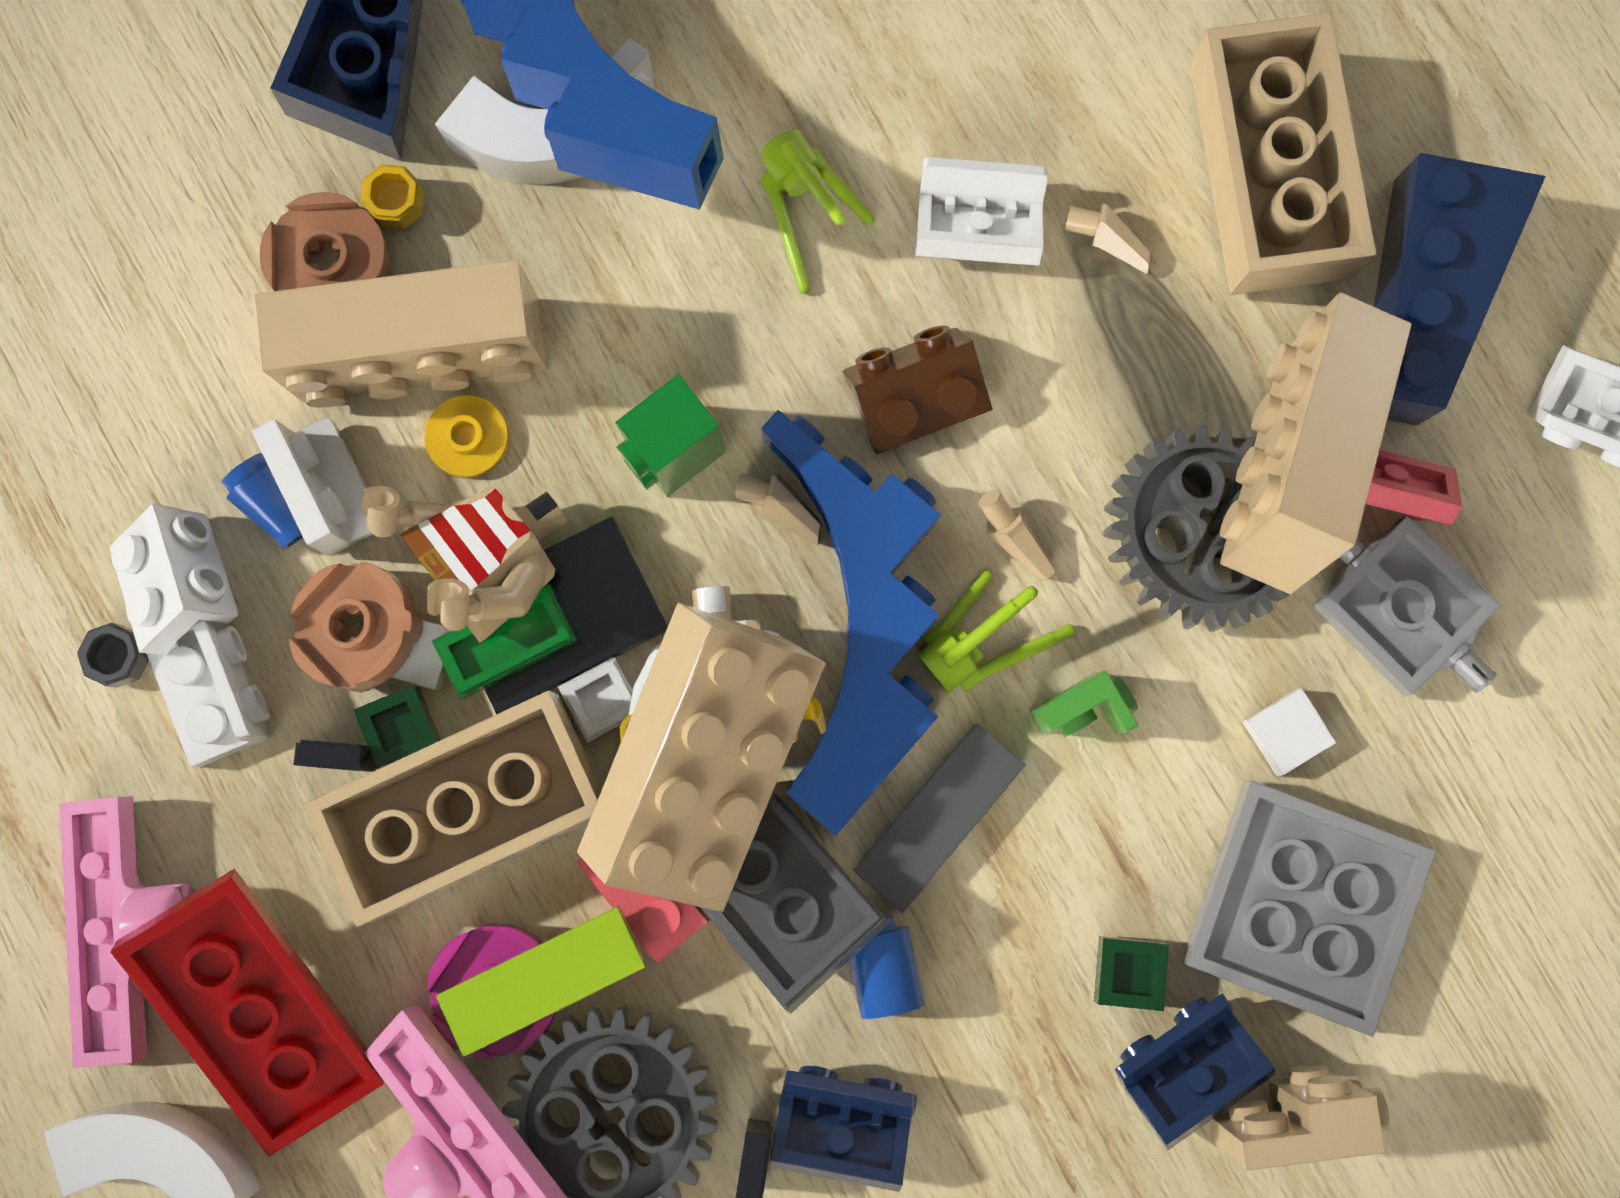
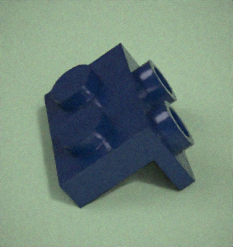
M1220 994L1210 1002L1205 997H1201L1189 1003L1174 1017L1176 1026L1156 1040L1149 1034L1132 1043L1120 1056L1123 1063L1115 1069L1120 1084L1167 1150L1173 1148L1276 1075L1275 1067L1233 1015L1232 1005L1224 994Z
M803 1066L799 1068V1072L786 1071L768 1167L899 1192L903 1185L910 1123L916 1110L917 1095L902 1092V1085L888 1079L868 1078L864 1080L863 1084L838 1080L836 1072L819 1066Z

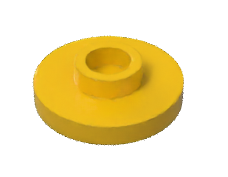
M471 395L456 396L441 403L430 415L425 427V447L431 460L445 473L461 479L478 478L493 471L504 459L509 446V429L503 415L489 401Z

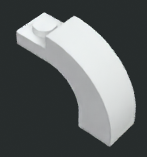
M629 37L612 59L630 76L653 89V79L655 77L649 51ZM475 76L470 79L435 123L450 150L479 170L494 177L530 185L559 184L583 177L558 170L549 140L546 139L544 133L548 109L527 108L510 102Z
M157 1102L114 1104L78 1116L43 1131L63 1197L115 1179H135L147 1182L161 1189L170 1198H250L261 1190L251 1166L237 1145L213 1123L181 1107Z

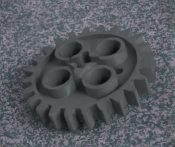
M1199 425L1190 434L1189 440L1180 428L1175 429L1165 438V444L1155 438L1143 448L1145 457L1136 453L1125 464L1130 475L1121 474L1112 483L1111 487L1122 497L1110 500L1104 506V511L1120 520L1107 527L1103 531V536L1109 539L1121 540V547L1108 557L1109 562L1128 563L1131 569L1119 582L1124 586L1139 581L1144 586L1137 600L1140 606L1155 597L1161 601L1158 619L1164 621L1178 610H1181L1183 629L1189 630L1198 625L1203 616L1209 632H1215L1223 628L1227 618L1234 628H1238L1251 621V613L1259 618L1273 610L1271 600L1278 602L1290 595L1232 569L1231 583L1224 582L1217 576L1213 568L1214 557L1221 559L1226 539L1220 536V528L1228 509L1239 498L1242 484L1236 482V474L1246 452L1255 444V438L1252 436L1238 447L1233 446L1231 428L1226 427L1215 436L1212 442L1205 425ZM1182 475L1190 476L1198 482L1202 492L1201 498L1194 497L1185 490L1182 484ZM1225 481H1228L1231 484L1230 493L1226 501L1217 509L1207 527V523L1202 518L1218 506ZM1156 528L1165 529L1172 534L1176 541V553L1168 552L1159 545L1156 539ZM1207 529V533L1213 538L1197 549L1191 565L1190 577L1183 573V566L1188 556L1198 546Z
M620 1006L614 1014L612 1023L605 1024L600 1009L595 1007L588 1013L587 1028L585 1029L570 1015L562 1021L564 1040L550 1030H546L539 1037L546 1056L536 1051L528 1050L520 1058L524 1066L532 1073L531 1076L515 1074L508 1081L507 1085L513 1091L522 1095V1099L507 1102L502 1107V1114L519 1120V1125L513 1128L567 1198H658L659 1196L662 1198H682L680 1188L676 1182L677 1179L686 1184L696 1186L700 1178L699 1171L690 1162V1159L704 1161L709 1160L713 1148L699 1139L698 1135H708L715 1133L717 1130L718 1120L701 1114V1110L716 1103L717 1092L708 1090L698 1091L697 1085L708 1076L710 1069L708 1065L689 1069L686 1062L696 1046L691 1042L675 1050L670 1045L675 1033V1025L670 1024L658 1036L650 1032L652 1025L651 1012L647 1011L638 1024L632 1026L628 1025L626 1006ZM610 1053L622 1055L628 1060L632 1068L631 1080L620 1085L606 1081L600 1073V1058ZM580 1070L584 1074L591 1091L597 1098L593 1097L581 1084L574 1081L572 1071ZM563 1097L574 1102L580 1111V1123L571 1128L558 1126L549 1114L550 1100ZM656 1105L665 1108L671 1113L675 1128L672 1132L662 1136L650 1134L641 1123L640 1113L643 1109ZM616 1106L620 1107L624 1112V1116L619 1126L611 1123L604 1128L599 1124L597 1119L602 1113L603 1108L609 1111ZM627 1138H630L638 1148L649 1155V1163L642 1164L636 1158ZM601 1150L613 1152L622 1163L623 1174L615 1179L599 1177L594 1173L590 1165V1155Z

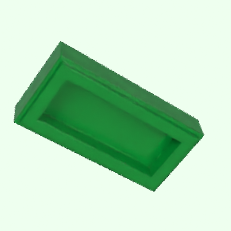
M549 583L541 588L526 615L518 618H508L489 637L480 643L467 625L459 631H450L432 640L460 699H466L579 642Z

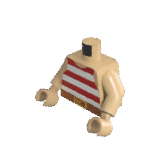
M386 486L368 487L362 494L361 512L367 516V528L372 534L382 538L388 537L396 532L398 525L403 526L405 532L401 536L434 580L427 588V612L434 616L441 614L440 622L451 631H459L467 625L479 643L482 642L508 618H518L526 615L541 588L554 577L556 569L539 543L566 525L568 520L548 492H544L517 512L512 509L496 488H486L460 501L445 504L408 501L404 507H400V495L397 491Z

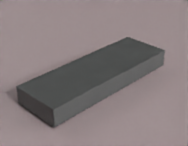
M978 723L974 724L853 868V871L903 913L1026 764Z

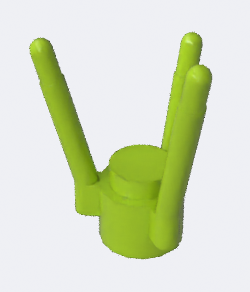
M793 129L776 136L762 149L760 160L768 172L759 181L770 198L798 290L801 294H807L810 291V284L783 192L787 191L791 197H797L811 190L836 225H843L846 217L820 180L822 178L866 225H872L875 217L861 202L859 197L827 164L819 149H812L802 132Z
M984 570L974 583L969 586L941 623L923 637L928 645L917 653V656L948 694L959 685L968 692L983 679L1073 636L1076 633L1075 626L1067 624L976 667L975 664L984 658V655L977 646L1019 613L1023 607L1038 595L1037 588L1029 586L968 635L961 627L950 634L992 580L993 573L990 570Z

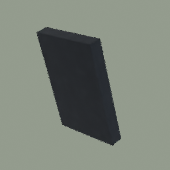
M612 516L544 550L556 569L554 577L548 583L551 585L579 642L484 689L496 715L546 691H551L611 657H617L666 632L668 625Z

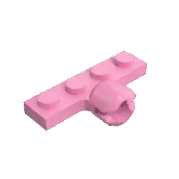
M133 796L60 803L73 1068L127 1064L148 1058L144 995L110 951L115 941L197 891L190 885L183 883L150 887L140 883L137 874Z
M415 1005L401 1010L364 1052V1055L409 1113L414 1124L412 1136L386 1164L383 1178L386 1197L464 1198L467 1195L470 1198H567L420 1006Z

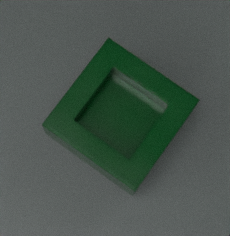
M417 685L408 686L354 709L376 769L389 765L441 740L421 689Z
M1099 936L1094 1002L1098 1005L1164 1011L1169 945L1164 942Z

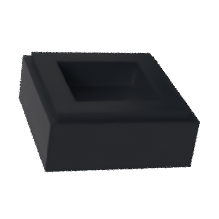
M301 740L300 743L296 742L294 766L364 772L376 771L373 758L366 745Z
M748 1118L736 1198H763L773 1126H770L768 1121Z

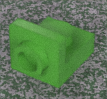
M1106 670L1091 674L1029 711L1042 733L1053 732L1059 728L1064 737L1079 731L1095 721L1098 717L1092 708L1097 705L1116 734L1128 733L1138 727L1132 715V712L1137 710L1138 706L1131 691L1120 677L1116 676L1111 679Z

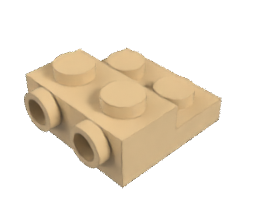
M1321 1064L1291 1067L1288 1069L1289 1078L1269 1080L1273 1107H1268V1103L1265 1100H1239L1228 1108V1113H1221L1210 1121L1212 1141L1246 1171L1385 1153L1382 1131L1388 1130L1390 1122L1385 1097L1378 1087L1363 1089L1357 1076H1340L1329 1072V1067Z

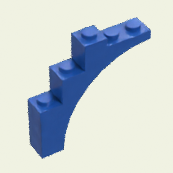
M461 0L475 35L504 42L501 52V64L508 77L515 100L548 109L544 133L546 139L549 140L558 170L700 210L724 159L717 117L674 102L630 76L599 47L577 14L574 0Z
M777 410L761 428L763 443L797 477L822 516L840 563L848 609L847 658L836 706L816 751L786 794L836 836L938 718L928 708L934 701V698L922 686L907 675L898 682L890 673L939 617V614L931 608L936 599L925 587L908 575L901 582L893 574L936 526L941 514L932 508L937 503L935 497L924 486L910 477L903 483L891 473L877 491L874 492L868 487L872 482L871 476L858 463L845 455L838 461L820 446L825 439L810 422L800 415H796L790 420Z

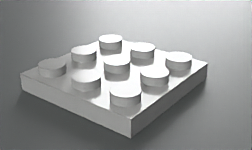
M1245 780L1181 963L1374 1037L1436 850L1258 782Z

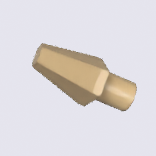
M1102 204L1100 212L1070 205L1064 230L1092 236V246L1099 247L1148 274L1150 251L1108 205Z
M775 472L770 481L745 474L740 475L735 490V498L764 506L762 517L773 520L816 546L819 545L822 522L779 473Z
M992 490L984 494L980 498L978 505L989 520L987 522L988 535L1038 578L1048 580L1056 571L1019 507L1011 508L999 490Z

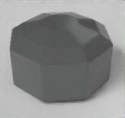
M112 622L89 630L77 651L83 675L107 687L117 688L139 680L149 662L147 653L139 652L133 630Z

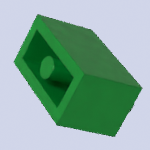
M679 374L615 422L624 438V441L616 448L623 456L626 465L646 490L657 484L666 497L670 496L726 453L719 424Z

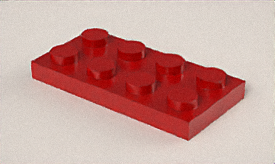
M235 868L115 941L110 953L268 1157L384 1085V1080L364 1055L367 1047Z

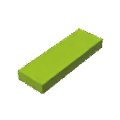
M619 905L436 995V998L462 1056L465 1057L644 969L647 963Z

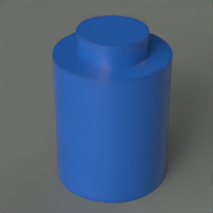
M885 916L890 923L849 960L862 1019L899 1015L919 1009L925 1005L909 926L895 927L893 916Z

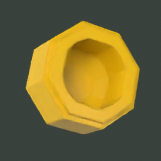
M381 164L363 178L360 202L382 228L406 229L423 215L426 192L406 166Z

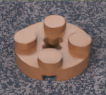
M318 192L296 198L286 205L289 211L280 217L276 225L272 221L269 223L261 239L259 254L261 270L265 280L274 291L387 277L389 273L390 248L386 235L368 211L359 207L355 201L341 194ZM329 242L332 244L333 249L340 253L338 262L333 263L331 268L322 270L318 264L311 263V256L320 254L323 244Z
M360 562L361 564L355 563L347 566L338 563L327 566L314 574L296 595L290 613L291 617L296 618L294 626L295 639L289 637L290 650L298 666L313 680L331 687L363 693L388 680L403 666L412 651L413 644L422 635L423 622L415 610V603L411 593L395 575L370 563ZM349 613L358 617L364 615V627L361 634L357 638L351 637L345 642L343 636L348 630L347 625L343 621Z

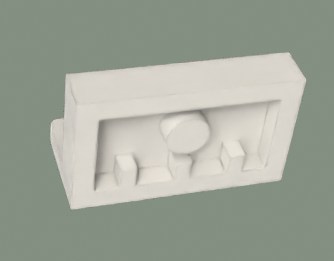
M323 418L295 433L276 419H273L251 430L308 546L331 556L373 535L367 528V516L361 512L362 494L367 489V486L335 422L329 418Z
M198 620L193 625L194 629L181 636L163 655L147 653L190 767L199 768L270 738L264 722L270 718L269 708L260 689L255 684L250 685L241 662L247 660V653L240 635L231 625L227 626L226 623Z

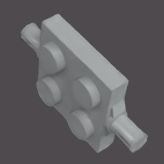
M1408 515L1399 519L1378 541L1364 546L1356 539L1355 546L1339 557L1345 563V566L1342 568L1337 582L1312 607L1403 696L1413 695L1435 672L1449 666L1476 693L1490 684L1488 681L1495 679L1497 673L1492 671L1470 649V646L1474 642L1479 627L1501 605Z

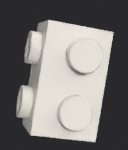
M936 157L925 158L923 160L918 198L915 256L1039 266L1043 251V201L1048 182L1047 167Z
M1563 345L1527 414L1542 426H1545L1540 434L1543 438L1576 451L1582 441L1604 449L1600 459L1620 468V366Z
M152 503L110 546L112 564L118 575L126 604L127 618L132 625L139 652L163 655L198 620L229 624L238 616L237 607L209 519L205 514Z

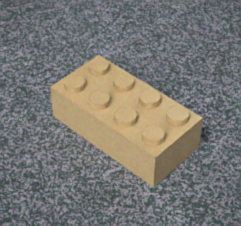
M1332 13L1206 29L1189 63L1230 295L1352 279L1376 256V250Z
M518 259L255 294L262 371L302 402H306V405L310 407H335L345 403V396L368 393L369 397L373 399H396L407 395V388L431 385L432 389L436 391H456L469 387V380L494 377V381L499 383H517L529 380L534 371L548 370L539 297Z
M1339 292L1321 313L1312 311L1306 317L1296 339L1291 345L1282 343L1278 347L1266 373V377L1273 380L1270 392L1260 402L1251 423V429L1258 432L1255 444L1246 452L1237 470L1236 482L1242 484L1238 500L1228 509L1220 528V536L1226 539V543L1219 564L1291 595L1355 546L1412 323Z
M678 602L577 850L579 856L607 886L723 912L826 663L790 640Z
M546 691L305 803L304 806L356 927L379 921L588 823L602 787L561 696L551 691Z

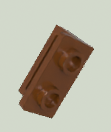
M941 325L925 329L914 336V343L893 351L887 347L870 350L856 358V365L842 371L847 385L853 391L870 445L876 454L993 410L973 341L958 328L950 329L949 326Z

